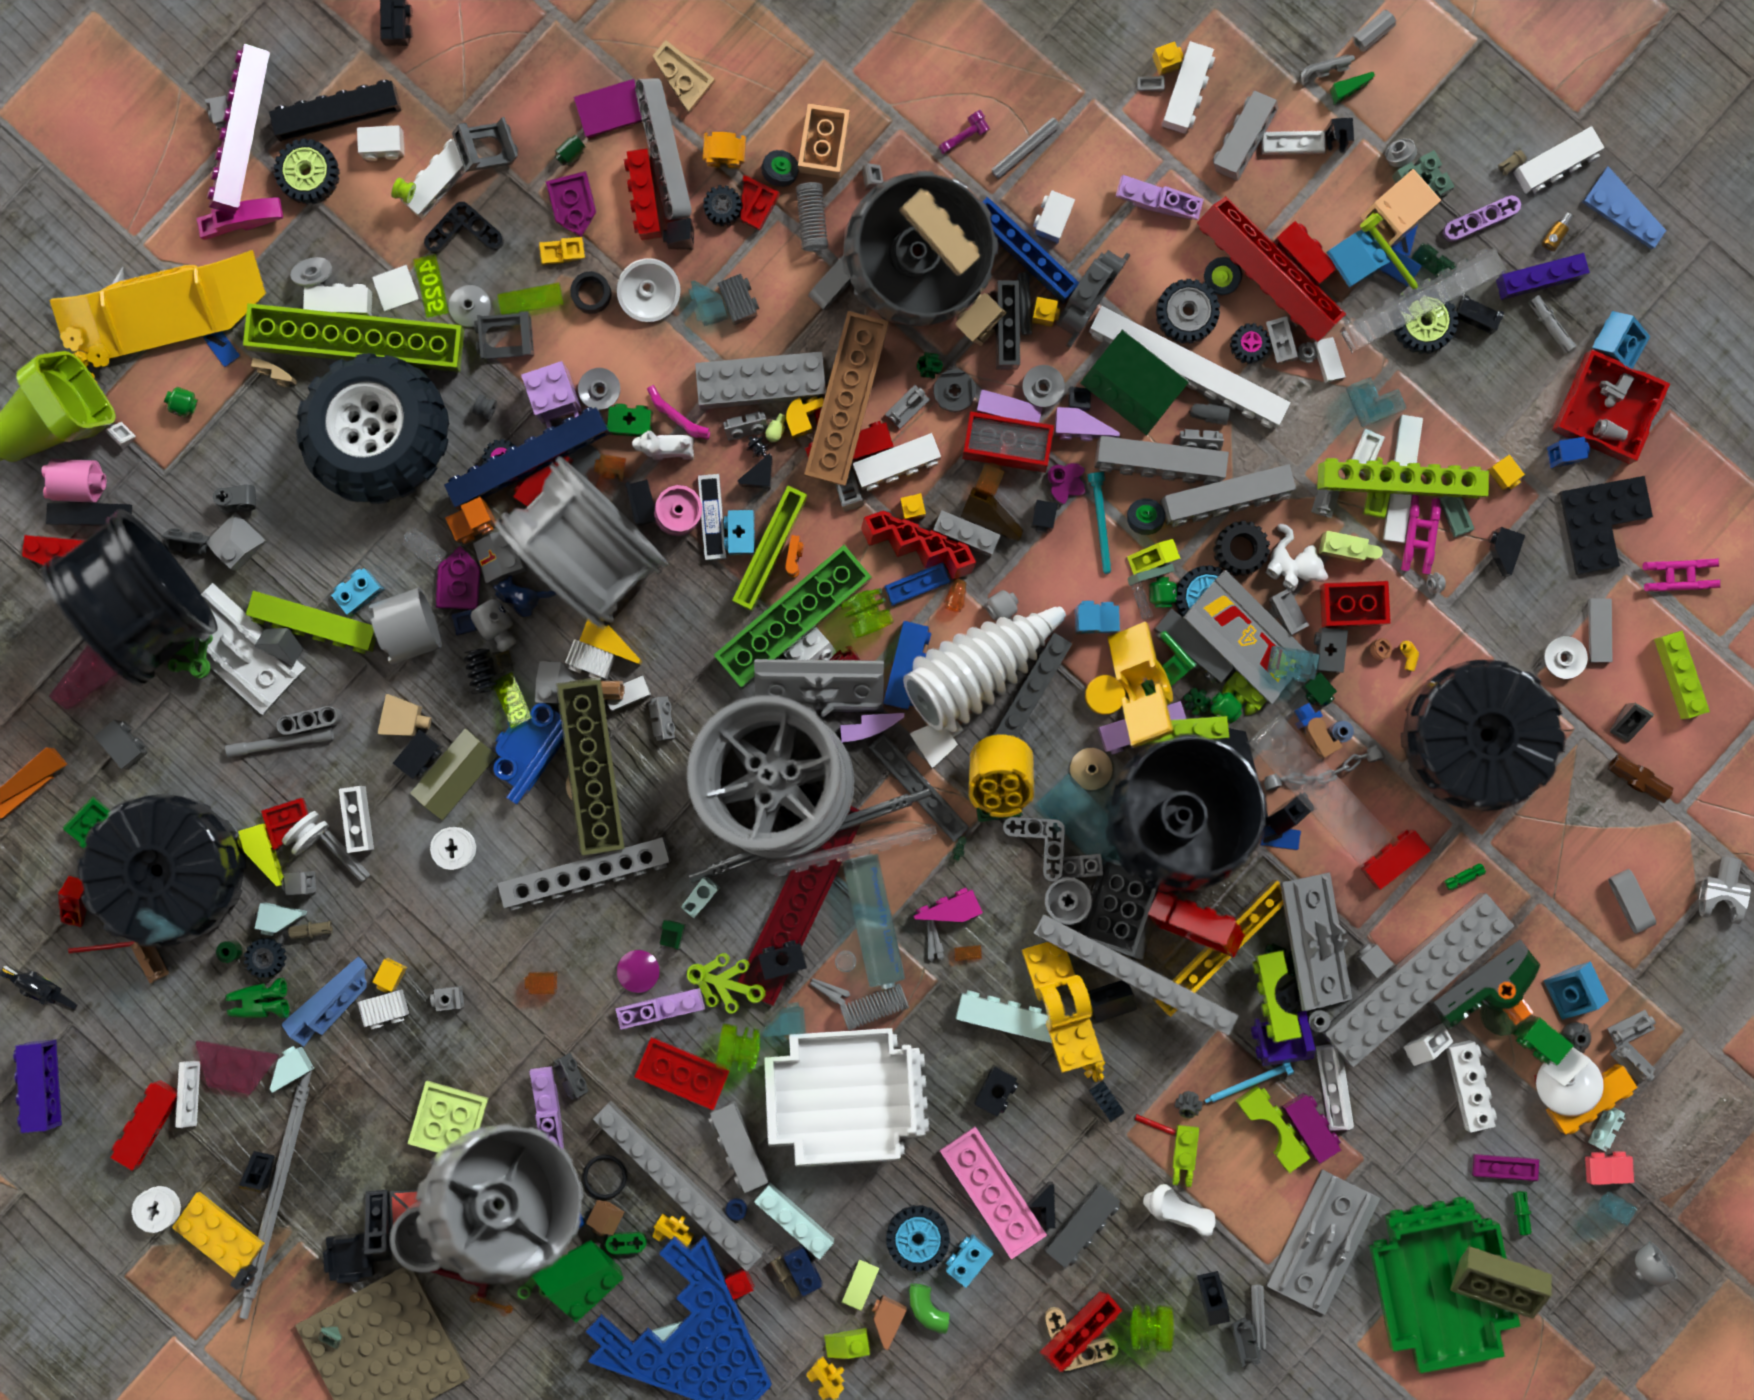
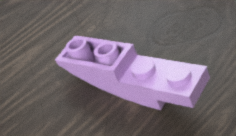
M1125 175L1121 176L1116 197L1133 202L1132 205L1193 220L1199 219L1204 200L1166 186L1161 188Z
M697 988L616 1008V1013L621 1030L704 1010L705 1006L701 989Z
M552 1066L531 1069L530 1077L538 1130L546 1133L547 1138L563 1149L560 1106Z

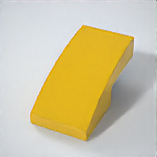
M582 237L563 238L561 241L539 242L541 265L585 259Z

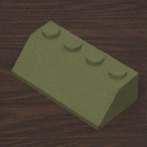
M1469 1246L1460 1258L1451 1291L1534 1319L1551 1297L1552 1274Z

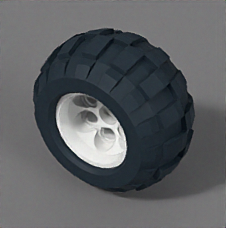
M371 353L358 354L355 360L345 362V360L341 359L329 365V372L322 378L316 376L308 386L310 393L306 400H301L298 408L297 419L299 420V428L296 429L297 443L308 470L328 490L339 495L341 498L353 502L382 504L390 502V499L400 496L403 498L416 491L415 488L425 479L428 481L438 469L436 466L441 456L445 455L447 449L449 417L441 394L421 370L397 357L388 355L378 357ZM379 405L376 412H370L372 406ZM360 415V418L357 422H351L354 416ZM391 416H397L395 422L388 423ZM376 428H380V431L376 432L374 436L371 435L372 432H375ZM354 436H359L356 443L350 444V440ZM394 436L390 443L387 444L388 439ZM371 447H377L375 452L368 453Z

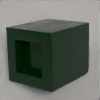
M667 919L663 920L660 945L679 950L686 924Z

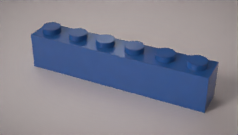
M987 197L983 202L991 214L989 218L993 227L994 237L998 239V243L1064 304L1070 298L1079 282Z

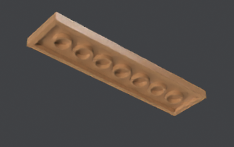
M851 311L847 312L804 476L846 487L889 321Z

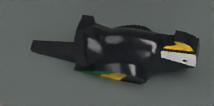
M8 966L2 967L0 971V976L14 983L20 989L19 992L22 995L38 1000L42 1005L47 1003L54 1004L57 1001L73 1009H76L78 1006L61 993L62 989L37 972L30 970L28 973H23Z

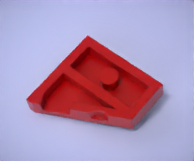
M744 175L741 221L761 231L781 194L779 191Z
M304 798L261 810L273 850L283 845L282 839L286 833L309 814Z

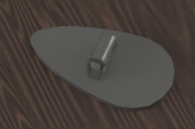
M588 445L568 455V457L573 459L571 465L596 487L602 470V458L592 445Z

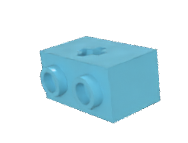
M728 510V516H724V529H728V537H724V549L728 550L729 555H754V511ZM738 528L745 532V534H741V538L734 534V532L738 531Z

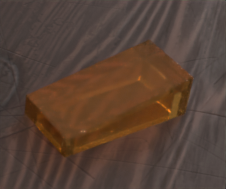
M981 945L954 947L955 961L982 959Z

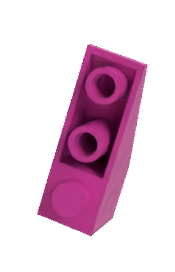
M965 887L956 891V896L948 899L945 896L936 900L937 905L929 908L928 905L916 909L917 914L913 916L915 919L965 922L983 912L973 890H967Z

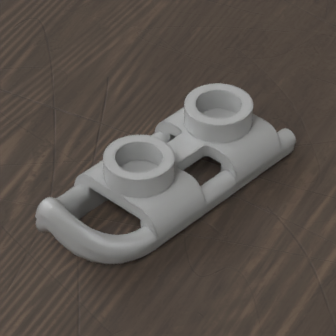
M1347 54L1309 65L1301 74L1302 85L1306 83L1308 77L1314 72L1317 74V77H1324L1330 74L1329 71L1331 69L1337 68V72L1350 69L1351 61L1355 60L1354 55L1350 56Z

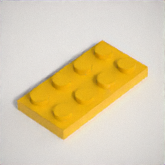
M197 1192L172 1227L234 1278L242 1267L251 1265L265 1245L262 1240L201 1192Z

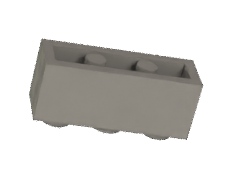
M942 510L933 531L946 535L948 539L958 543L959 541L966 543L970 549L989 557L992 556L1000 534Z

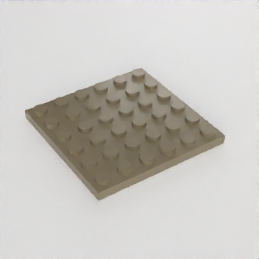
M404 1266L295 1325L333 1400H431L471 1377L416 1271L409 1270ZM338 1327L342 1337L338 1349L318 1339L322 1328Z

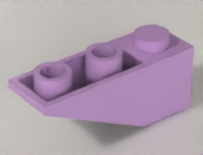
M1057 407L1054 436H1059L1061 440H1072V437H1080L1082 441H1093V438H1100L1101 436L1119 438L1120 436L1118 431L1079 408Z

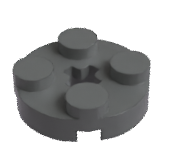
M959 369L945 371L939 376L934 385V398L940 408L949 412H961L970 407L976 395L974 380L966 372ZM953 385H956L957 389H961L957 396L949 393Z

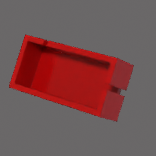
M1158 891L1148 913V916L1158 928L1235 958L1245 937L1244 932L1240 929L1241 926L1237 924L1235 918L1226 914L1224 917L1217 915V912L1209 907L1202 909L1197 907V904L1191 900L1186 899L1184 902L1177 900L1178 896L1173 893L1167 892L1164 894Z

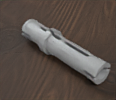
M1537 295L1528 302L1538 316V321L1544 324L1564 353L1577 346L1553 315L1554 311L1546 306L1540 295Z

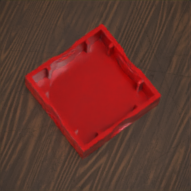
M1590 350L1584 354L1552 431L1569 439L1585 437V442H1588L1590 448L1624 463L1632 464L1638 461L1649 435L1652 420L1662 405L1670 383L1643 371L1631 369L1618 360L1595 350ZM1626 373L1632 376L1634 379L1624 399L1618 403L1616 402L1611 408L1606 407L1605 399L1608 397L1600 394L1602 388H1600L1599 384L1601 381H1608L1616 385L1622 374ZM1599 419H1608L1627 430V438L1624 442L1598 439L1593 434L1596 422Z

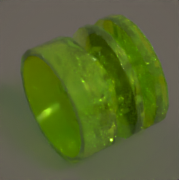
M881 588L857 593L840 604L842 610L852 608L851 611L844 614L845 618H856L855 621L848 625L853 639L873 633L894 623L889 609L879 610L878 608L886 602L885 598L875 600V598L883 594Z
M723 1023L716 1068L730 1070L733 1061L738 1062V1072H742L743 1064L748 1063L747 1073L752 1074L759 1057L761 1045L760 1029L754 1028L752 1038L748 1037L749 1027H745L743 1035L738 1036L737 1025Z
M1134 1304L1130 1317V1338L1133 1351H1140L1142 1341L1144 1352H1148L1150 1343L1154 1342L1156 1352L1171 1353L1174 1336L1172 1306L1157 1305L1154 1315H1151L1149 1305L1144 1306L1142 1314L1140 1304Z

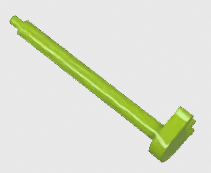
M1372 213L1361 223L1360 228L1363 232L1369 231L1409 286L1415 291H1420L1417 282L1375 227V225L1383 220L1378 213Z

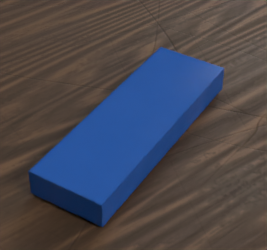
M942 562L885 585L884 588L891 605L894 606L951 583Z

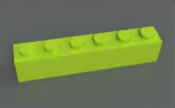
M787 486L732 599L735 604L753 612L806 503L807 494Z
M256 591L252 592L246 615L252 617V622L263 625L265 621L271 622V627L273 628L288 627L293 629L292 633L300 636L309 633L313 635L312 639L321 642H325V639L333 640L332 645L345 648L347 644L353 646V651L365 654L366 650L373 652L377 639L373 626Z

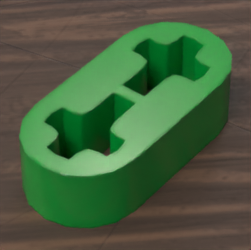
M641 1232L614 1233V1235H610L607 1238L605 1246L611 1254L639 1253L646 1247L647 1238ZM635 1237H638L639 1241H643L639 1248H636L635 1244H628V1242L634 1241ZM614 1238H617L618 1242H625V1244H620L617 1249H614V1245H610Z

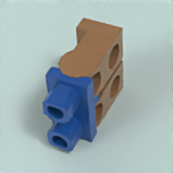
M1310 703L1294 710L1299 720L1295 724L1298 729L1301 728L1302 734L1317 760L1325 758L1343 747L1339 740L1332 741L1326 731V723L1321 719L1323 716L1321 711L1315 712Z

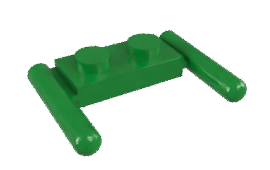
M1163 631L1160 637L1175 653L1171 659L1162 665L1172 686L1188 673L1196 663L1167 631ZM1146 679L1141 684L1146 696L1156 693L1152 679Z

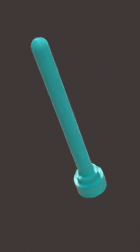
M1104 472L1087 474L1088 483H1091V487L1094 490L1103 572L1109 574L1111 572V562L1102 494L1105 474Z

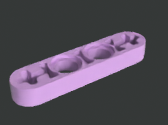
M1511 195L1457 218L1444 227L1443 237L1448 242H1455L1510 218L1520 210L1521 202L1519 198ZM1508 202L1510 204L1514 203L1515 207L1513 209L1509 208L1503 212L1501 211ZM1492 209L1496 212L1497 217L1495 220H1490L1486 217L1487 210ZM1468 218L1476 219L1478 223L1476 228L1468 227ZM1462 225L1463 229L1459 230L1455 236L1454 234H1449L1448 231L1451 227L1456 229Z

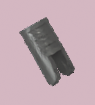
M1198 403L1193 405L1189 413L1194 419L1226 426L1230 407Z

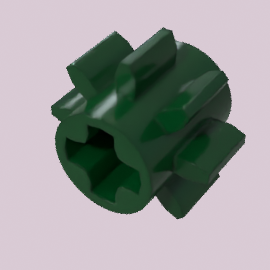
M924 352V356L918 359L917 369L921 372V377L935 379V375L941 373L943 364L938 359L939 354Z

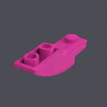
M279 198L240 201L239 208L235 214L211 209L212 213L197 218L200 238L203 240L240 228L247 231L283 219L281 201Z

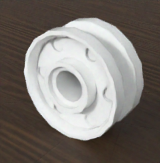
M316 811L302 818L282 839V843L286 846L296 842L291 850L295 856L308 849L329 827L325 821L315 825L320 816Z

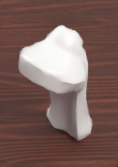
M1167 1184L1159 1185L1153 1192H1149L1144 1196V1206L1158 1220L1170 1221L1184 1227H1191L1201 1237L1213 1234V1228L1216 1224L1214 1212L1210 1209L1199 1208L1182 1202L1174 1190Z

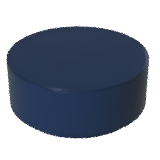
M741 1198L731 1199L726 1206L727 1216L734 1221L745 1217L747 1213L746 1202Z

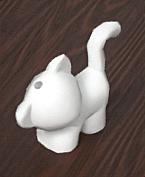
M1279 524L1277 530L1286 535L1272 550L1266 574L1273 579H1278L1282 574L1285 576L1283 585L1292 591L1298 585L1297 577L1305 582L1313 580L1323 582L1327 580L1328 574L1324 569L1322 559L1317 555V549L1314 545L1306 547L1303 553L1296 556L1295 560L1289 556L1285 548L1294 539L1293 530L1287 525Z

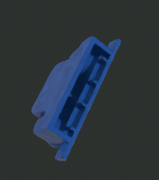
M544 703L535 705L530 713L526 712L525 716L520 719L514 715V722L510 718L507 723L509 727L506 732L502 731L495 740L497 743L496 753L500 758L494 764V773L498 778L514 786L507 798L515 804L520 802L524 794L530 792L564 742L560 713Z

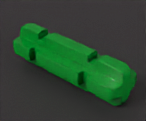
M1479 863L1472 866V869L1468 868L1454 875V878L1446 879L1444 882L1447 889L1454 890L1458 888V885L1462 886L1476 879V876L1484 875L1486 873L1484 866Z

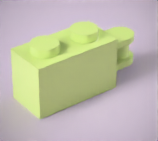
M1326 531L1322 534L1318 554L1360 563L1365 559L1376 560L1380 558L1383 551L1379 546L1368 544L1369 539Z

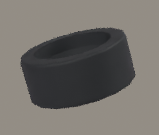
M593 271L583 272L572 281L570 288L571 298L576 307L582 312L588 314L599 313L609 305L612 297L611 288L606 278L600 273ZM593 280L602 286L603 296L598 303L588 305L581 301L579 288L584 282Z

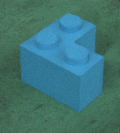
M1081 601L1080 605L1075 608V634L1118 633L1120 631L1119 606H1114V602H1102L1100 606V604H1094V601Z

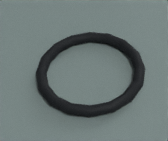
M606 1154L596 1156L584 1168V1186L596 1198H614L621 1193L626 1185V1168L614 1156ZM598 1160H612L622 1170V1183L618 1190L612 1194H598L588 1184V1171L592 1164Z

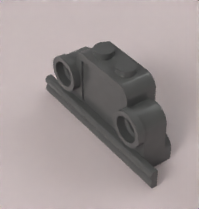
M1109 250L1105 254L1101 252L1081 279L1056 322L1057 326L1073 335L1067 343V347L1071 348L1129 259V253L1120 258Z

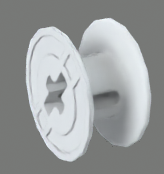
M449 827L435 834L431 841L430 852L432 859L440 867L449 870L460 869L472 862L476 854V843L470 832L465 829ZM453 840L454 846L457 845L458 850L454 851V858L453 851H449V847L453 846Z
M152 1187L135 1199L132 1206L133 1220L145 1232L155 1233L162 1231L175 1223L179 1217L181 1210L180 1199L168 1187ZM158 1204L157 1210H158L159 1212H158L157 1214H155V1213H156V1208H154V1206Z

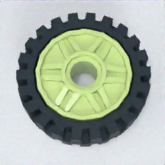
M313 139L294 140L291 145L288 143L285 145V150H280L279 153L281 155L276 157L275 161L277 164H274V176L281 190L294 201L302 202L303 204H309L310 202L316 204L318 200L322 202L325 200L324 197H330L332 195L331 191H335L337 188L336 183H339L338 175H340L338 162L332 152L322 143L316 142ZM306 168H311V172L308 175H303V171Z
M1428 289L1417 290L1406 296L1399 303L1393 314L1394 321L1392 322V327L1395 329L1393 332L1394 335H1397L1398 342H1402L1404 348H1409L1411 352H1418V354H1429L1443 348L1453 338L1457 330L1456 326L1458 325V313L1454 310L1456 308L1454 303H1450L1451 299L1449 297L1445 298L1442 292L1437 293L1433 289L1430 291ZM1421 317L1429 320V326L1422 324Z

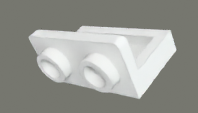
M815 627L787 650L784 655L788 660H830L837 651L818 628Z

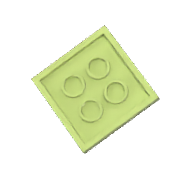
M426 1081L408 1144L440 1152L457 1138L481 1127L489 1098Z

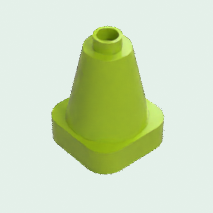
M67 351L40 354L17 371L16 377L20 387L0 411V461L17 462L63 442L94 437L115 421V411L83 362L74 354Z

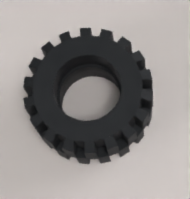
M1236 521L1224 528L1215 539L1213 552L1216 554L1214 556L1215 560H1218L1220 563L1218 566L1220 568L1223 567L1228 573H1233L1234 576L1252 574L1261 568L1268 559L1270 541L1266 539V532L1263 533L1261 531L1262 528L1260 526L1256 527L1253 522ZM1235 537H1244L1251 542L1253 554L1250 559L1242 561L1232 555L1230 543Z

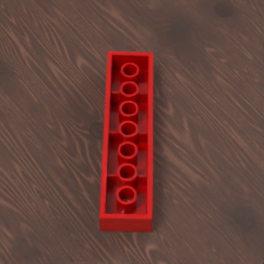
M1226 196L1213 204L1197 222L1201 232L1210 236L1215 241V245L1230 256L1234 264L1240 265L1245 270L1246 276L1251 280H1255L1260 285V289L1266 295H1270L1280 309L1289 313L1292 321L1297 325H1301L1311 339L1319 342L1346 315L1329 296Z

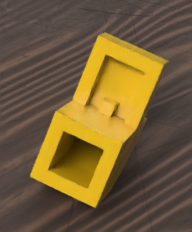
M817 396L806 400L804 405L799 397L789 405L786 419L793 439L813 432L807 416L814 414L815 410L822 408L823 397L819 399Z

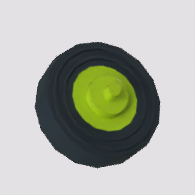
M1218 257L1207 265L1204 280L1207 287L1214 290L1213 293L1227 295L1234 292L1241 284L1242 269L1234 264L1229 257Z

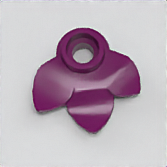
M1070 463L1066 466L1054 465L1049 469L1048 480L1052 484L1051 493L1058 502L1065 504L1068 495L1078 496L1085 493L1084 484L1079 478L1085 469L1077 463ZM1060 472L1062 478L1056 479L1054 473Z

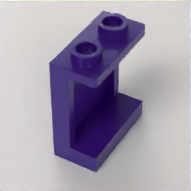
M1306 1011L1297 1012L1301 1037L1278 1042L1272 1041V1038H1269L1267 1035L1266 1025H1269V1022L1260 1023L1259 1018L1255 1019L1254 1026L1251 1027V1034L1253 1040H1257L1258 1046L1255 1047L1257 1059H1261L1263 1066L1314 1059L1316 1050Z

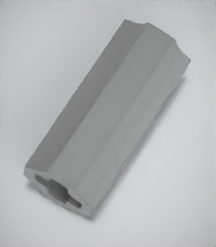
M1383 10L1353 36V42L1356 47L1361 51H1366L1396 26L1394 15L1388 10Z

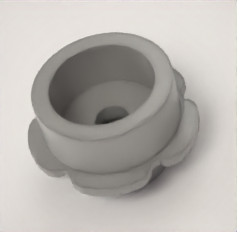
M1303 343L1298 347L1297 356L1301 361L1311 363L1314 361V358H1317L1318 354L1313 343Z

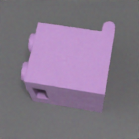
M562 361L521 375L534 414L542 424L546 423L547 428L552 427L550 422L552 420L574 413L575 417L579 416L578 411H581L582 408L569 370Z

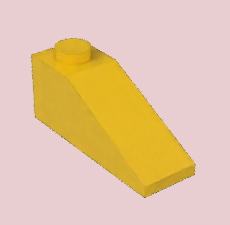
M587 619L579 641L641 665L642 660L610 625L605 629H601Z

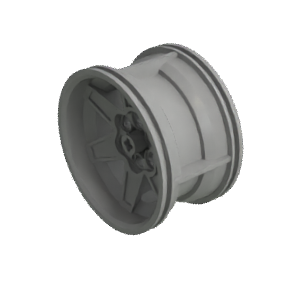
M558 457L556 461L559 465L552 464L550 466L553 472L545 480L543 492L526 509L516 508L510 515L504 512L501 515L503 520L498 518L495 521V525L518 554L559 595L593 624L601 629H605L608 626L606 621L612 622L614 620L612 613L618 608L617 601L637 581L646 579L654 571L660 574L662 570L659 566L661 565L666 568L669 564L653 544L613 503L562 457Z

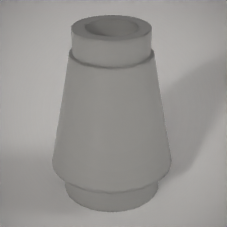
M1599 419L1594 426L1593 434L1598 439L1624 442L1628 431L1608 419Z

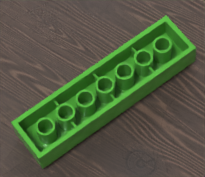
M843 545L717 651L714 656L743 689L755 679L754 659L777 660L787 650L872 580V576L848 548Z

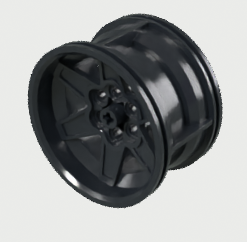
M119 509L114 515H110L107 518V524L70 552L63 557L54 556L50 561L46 562L42 566V574L55 602L90 648L123 679L133 685L143 686L147 681L154 678L155 669L193 640L197 638L207 639L210 634L212 635L218 630V626L208 603L176 558L141 521L129 512Z

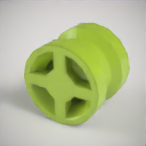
M400 177L397 178L392 188V198H401L405 203L409 204L414 197L416 184L413 182L407 183Z

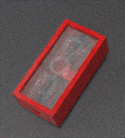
M970 411L962 459L1046 473L1054 425Z

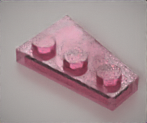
M87 645L49 697L63 708L70 709L87 697L89 693L99 686H103L109 679L118 674Z

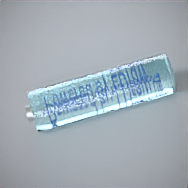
M868 854L846 859V861H842L869 987L880 985L881 989L895 987V982L904 980L905 975L878 854Z

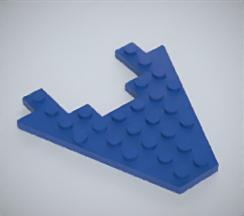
M674 1236L659 1253L690 1282L677 1295L676 1299L691 1313L664 1341L647 1327L632 1342L602 1314L586 1330V1333L601 1345L589 1357L588 1361L591 1364L694 1400H758L772 1385L705 1236L691 1250Z

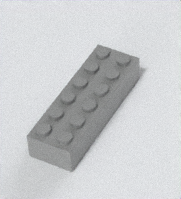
M822 352L695 363L700 409L789 402L799 397L801 400H808L816 396L819 399L825 398L826 395Z
M1101 436L1097 442L1094 468H1099L1100 472L1111 473V470H1118L1122 475L1141 473V477L1153 478L1154 475L1162 476L1163 480L1174 481L1175 478H1181L1185 483L1204 481V485L1221 482L1226 478L1229 452Z
M1290 464L1166 495L1162 498L1160 504L1165 511L1166 526L1172 524V527L1175 528L1185 525L1191 519L1193 523L1205 520L1211 514L1214 517L1225 515L1231 509H1234V512L1245 510L1250 504L1258 507L1267 504V502L1271 501L1270 499H1275V502L1285 500L1291 496L1296 486Z

